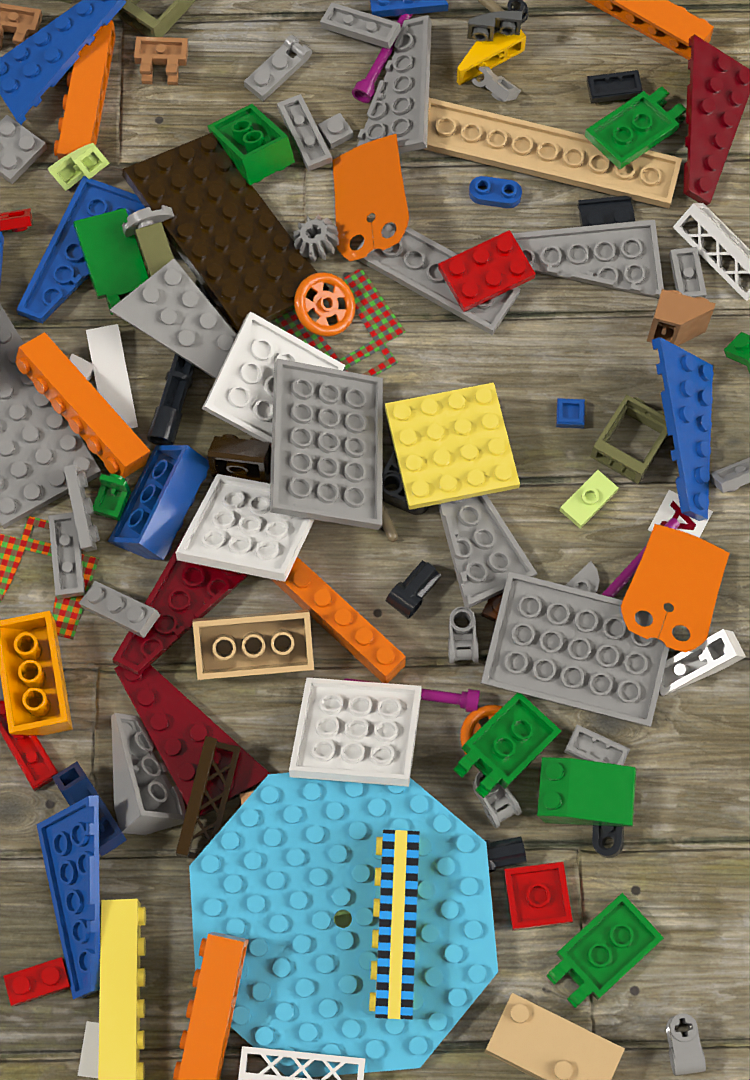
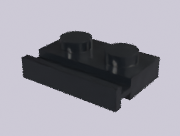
M629 196L578 200L577 206L581 227L634 222L632 198Z

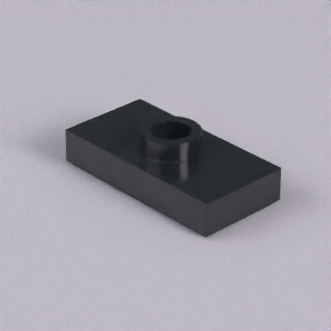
M638 70L587 76L586 80L591 104L631 99L643 92Z

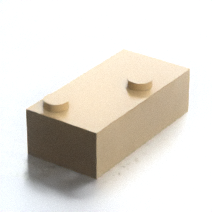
M309 609L193 619L197 680L314 670Z
M512 993L484 1053L537 1080H611L625 1048Z

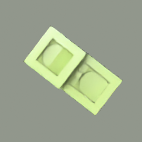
M91 143L64 156L51 165L48 170L66 191L81 180L83 176L90 179L110 163L96 145Z

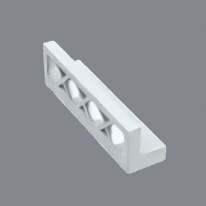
M693 203L673 228L692 247H697L698 253L746 301L750 300V289L746 291L741 286V274H750V249L704 203ZM691 216L698 222V234H690L683 227ZM712 236L716 240V252L708 253L704 248V237ZM711 255H717V261ZM722 255H731L735 259V271H726L722 267Z
M242 1046L238 1080H317L312 1079L305 1070L314 1061H323L330 1070L321 1080H327L332 1075L337 1080H341L336 1071L345 1064L359 1065L357 1080H364L366 1059ZM248 1054L261 1055L268 1063V1066L259 1074L247 1073ZM266 1056H274V1057H278V1058H276V1059L271 1063L270 1060H269ZM283 1058H292L299 1067L290 1077L281 1076L274 1067ZM297 1059H304L309 1061H307L302 1066ZM328 1062L340 1064L333 1069ZM272 1069L276 1075H267L265 1073ZM303 1072L307 1078H297L296 1076Z

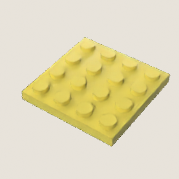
M494 383L385 403V411L409 510L519 488L520 482Z

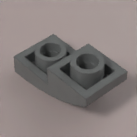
M499 11L473 17L468 22L467 39L483 42L493 41L494 33H501L507 36L520 35L523 12Z

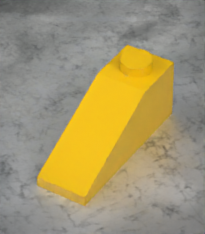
M520 30V35L510 36L494 33L493 41H476L457 68L458 85L460 86L482 74L478 70L479 67L487 66L492 69L525 51L526 35L523 31Z

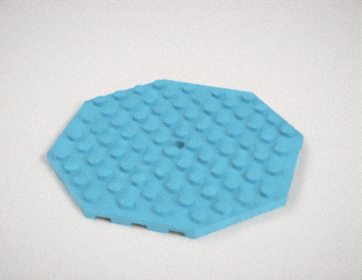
M289 773L268 774L189 866L195 971L197 968L201 969L203 957L199 956V949L202 939L207 938L209 933L217 932L249 939L231 1028L255 1048L365 1058L364 1073L420 1068L498 973L486 841L411 778L409 787L293 778L290 777ZM383 830L420 831L413 1020L375 1018V1012L369 1011L370 992L376 993V980H370L371 961H377L378 948H372L373 929L379 930V917H373L374 898L380 899V886H374L375 867L381 868L382 855H376V837H382ZM346 910L351 914L352 922L348 927L340 928L335 924L334 916L338 911ZM266 1056V1057L270 1060L271 1063H272L276 1058H278V1057H274V1056ZM283 1058L275 1065L287 1077H290L299 1069L292 1058ZM297 1059L302 1066L307 1061H309L304 1059ZM314 1061L305 1069L311 1077L326 1076L330 1072L323 1061ZM328 1062L333 1069L340 1064ZM345 1064L336 1073L338 1075L358 1073L359 1065ZM303 1072L296 1076L297 1078H307Z

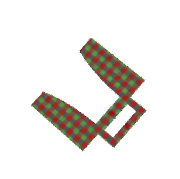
M362 268L344 277L346 284L354 295L355 308L358 315L374 339L359 349L339 359L322 336L310 332L302 325L295 310L274 319L280 329L344 364L343 371H348L347 368L380 350L386 361L364 373V375L376 376L398 363L385 344L406 332Z

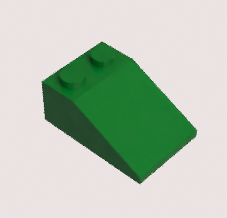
M253 104L207 126L209 132L214 134L249 185L258 183L265 177L277 171H282L287 166L295 163L288 136Z
M542 757L537 816L543 822L550 824L633 827L636 767L574 758Z

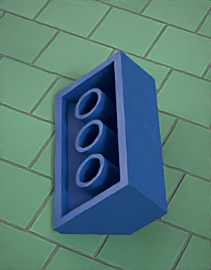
M156 445L108 542L146 559L164 560L171 550V544L177 532L183 526V519L189 507L194 503L195 495L201 483L207 476L208 460L188 445Z

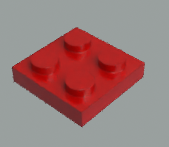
M564 862L504 869L512 931L573 922Z

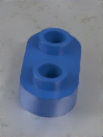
M479 176L471 181L469 196L476 204L514 208L521 201L522 189L513 180ZM485 186L487 189L481 190L478 187ZM505 190H512L513 193L508 194Z

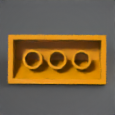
M50 611L0 620V676L9 733L14 735H49L73 730L56 622Z

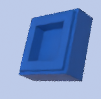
M557 398L556 427L584 429L585 399Z

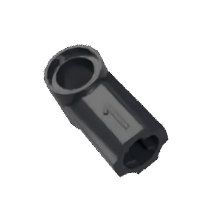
M422 560L404 582H399L390 591L385 601L409 619L419 609L426 594L439 581L441 574L429 562Z
M521 836L494 842L485 840L487 844L489 873L496 871L497 868L527 862Z

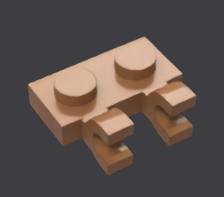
M0 3V51L4 32L15 33L12 41L16 46L28 39V36L38 32L43 17L42 11L40 9Z
M136 36L134 61L135 64H141L142 84H152L153 65H166L167 84L178 85L179 66L187 65L188 38Z

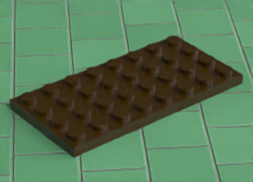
M213 133L123 169L122 176L145 208L150 207L151 211L162 209V205L172 208L174 217L161 222L166 237L237 334L249 312L269 322L295 310L294 299L298 286L305 278L317 273V271L308 259L300 254V249L295 248L293 239L254 187L249 185L244 177H242ZM324 283L323 291H328L329 287ZM309 289L306 298L312 301L317 293Z

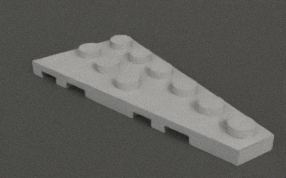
M429 15L404 20L394 44L396 50L392 60H388L385 69L387 72L384 80H380L368 109L366 125L364 129H360L358 134L359 142L357 147L372 140L397 134L399 154L427 148L432 21Z
M655 220L512 233L534 272L659 298L661 290L664 289Z
M172 259L109 310V312L119 316L131 324V326L144 332L156 342L189 363L194 364L213 378H217L237 337L175 259Z
M487 495L438 504L465 610L503 593L509 571L530 577L537 575L534 567Z

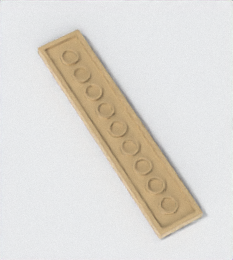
M429 98L427 148L424 150L610 195L629 196L632 198L631 200L670 208L682 158L648 150L619 170L583 134Z

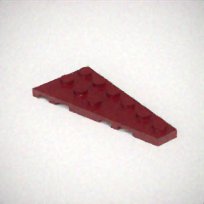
M694 34L689 38V47H691V59L688 60L690 84L687 85L686 106L688 136L685 137V147L688 148L687 162L684 163L683 194L698 203L708 205L711 203L750 95V69Z
M178 545L145 602V605L157 610L160 614L159 618L145 638L128 631L112 659L113 663L140 675L193 627V619L203 618L245 580L249 574L179 561L176 557Z
M151 665L140 675L120 666L115 667L114 670L188 806L205 737L216 738L221 743L241 746ZM242 747L227 802L257 787L270 774ZM216 749L214 762L219 770L231 763L232 752ZM213 766L211 768L209 776L216 773ZM229 770L222 773L225 780L227 779ZM217 776L207 783L206 790L213 799L223 793L225 786L220 777ZM204 795L202 805L209 801L206 795ZM221 799L214 802L217 808L220 806ZM212 805L201 810L199 818L213 811Z

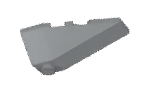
M114 713L111 716L114 808L122 833L147 835L183 824L186 809L182 795L177 786L172 787L165 775L168 771L165 764H159L152 751L154 744L138 716Z

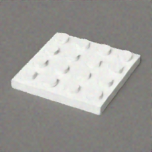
M249 312L202 409L256 439L270 442L272 447L274 364L277 358L342 371L345 365L256 314Z
M217 474L176 551V557L179 561L285 582L314 519L271 513L269 483Z
M306 677L289 767L290 777L409 787L422 687Z

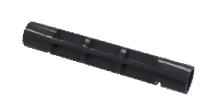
M196 280L195 285L215 308L216 304L201 283ZM177 354L174 356L170 371L166 373V385L160 404L155 409L147 435V440L155 445H174L182 419V407L188 388L193 383L192 375L195 365Z

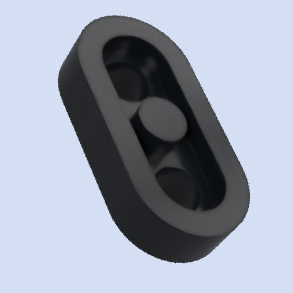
M593 825L592 844L596 852L605 858H613L619 855L624 846V827ZM607 839L614 840L611 848H605L604 846Z

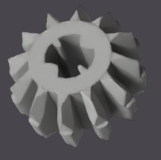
M318 214L312 220L307 216V222L305 224L298 222L299 230L293 231L295 248L300 249V254L303 257H310L314 262L319 256L326 260V254H334V246L339 245L337 227L332 224L328 217L322 219Z

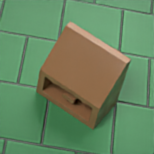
M662 289L647 342L652 343L653 339L661 337L679 346L705 333L716 303L709 302V300L703 297L694 298L686 296L677 290Z

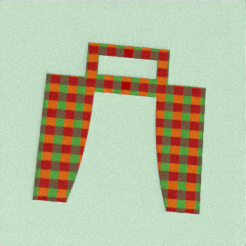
M28 516L21 539L0 534V602L13 580L24 550L52 556L51 543L30 539L33 526L49 529V521ZM82 554L86 594L91 586L99 558ZM84 595L57 599L55 596L53 617L56 622L58 636L74 639L83 611L79 602Z

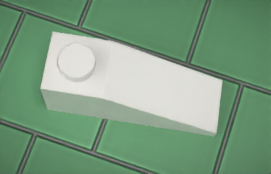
M723 629L708 637L696 649L687 653L681 652L668 659L659 691L661 696L717 673L745 658L746 656L734 632Z

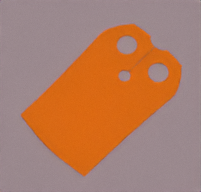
M397 134L364 143L332 160L336 227L339 232L337 236L339 239L337 249L349 261L365 258L374 249H382L383 251L398 244L407 228L409 212L401 172ZM371 213L375 214V219L372 223L367 221V217ZM390 222L396 224L395 234L390 238H384L381 234L384 225ZM356 235H362L364 237L363 246L358 250H352L350 248L351 239Z
M654 524L641 561L621 604V612L628 630L645 639L657 638L663 641L666 647L684 653L694 650L703 644L709 633L718 591L730 553L694 535ZM664 604H672L674 610L672 612L665 611ZM638 611H647L653 618L652 624L649 626L639 625L635 620V614ZM681 625L686 627L690 632V638L687 641L675 639L672 634L675 626Z

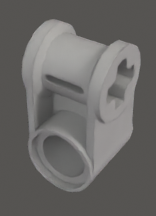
M457 607L451 612L448 625L449 664H454L455 661L472 660L473 663H478L475 615L469 608L465 610V607ZM458 617H464L469 621V625L465 628H459L455 625L454 620Z
M480 771L477 773L473 782V790L481 802L488 819L495 828H498L500 822L512 815L518 816L522 814L521 808L508 788L504 789L499 783L485 798L480 796L475 789L480 785L479 780L486 776Z
M682 1013L671 1017L666 1024V1033L673 1075L679 1076L705 1072V1056L700 1043L696 1020L692 1016ZM679 1020H681L683 1025H688V1031L684 1032V1037H682L681 1032L675 1031V1026L679 1025Z

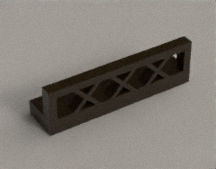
M205 737L176 849L177 856L195 860L199 854L190 852L193 840L204 834L210 843L220 831L241 747L218 742L216 738ZM216 749L233 753L231 763L221 770L218 769L214 762ZM213 766L216 773L209 776L211 768ZM229 770L227 779L225 780L222 773ZM219 776L225 786L224 791L212 799L206 790L207 783ZM204 795H206L209 801L202 805ZM221 799V803L218 810L214 802ZM212 805L217 813L216 822L204 828L199 819L200 811ZM198 823L202 830L195 834ZM214 828L212 838H210L207 831Z

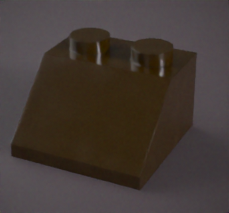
M231 434L214 436L207 455L211 476L216 477L217 474L267 483L271 459L270 442H263L256 438H250V440L239 439Z

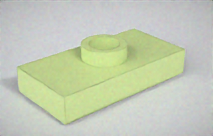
M597 470L560 507V511L581 529L618 491L619 487Z

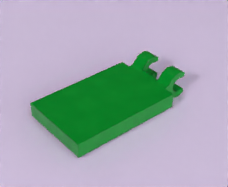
M664 87L658 88L651 95L643 91L587 128L585 137L620 170L678 131L679 124L685 120V117L682 115L686 113V108L681 103H678L666 112L663 109L667 104L664 98L669 95V92Z
M126 208L73 222L97 299L106 298L109 310L121 301L120 295L131 293L149 279L135 235L126 237L122 228V224L128 222Z
M516 693L463 745L461 749L467 754L458 762V765L453 770L462 778L475 766L486 776L475 789L480 796L485 798L498 783L506 789L561 733V730L525 696Z
M621 893L556 953L562 961L546 977L553 985L566 974L575 981L579 988L567 1000L576 1008L590 994L597 1000L601 998L660 943L664 937L630 900Z

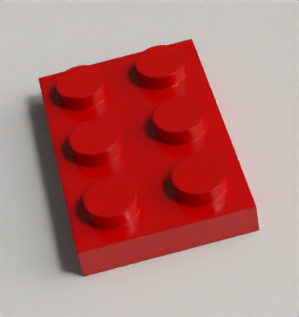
M510 230L438 263L440 273L463 312L534 279L536 275Z

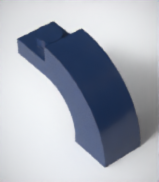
M78 761L52 777L70 806L88 796L99 795ZM99 796V854L102 857L127 841Z

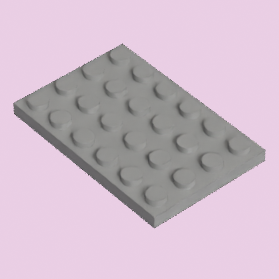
M277 358L274 364L270 512L379 530L382 526L383 378Z
M509 571L480 684L651 727L669 648L666 647L663 641L657 638L645 639L628 630L621 612L623 600ZM638 611L635 614V620L639 625L649 626L652 624L653 618L647 611Z

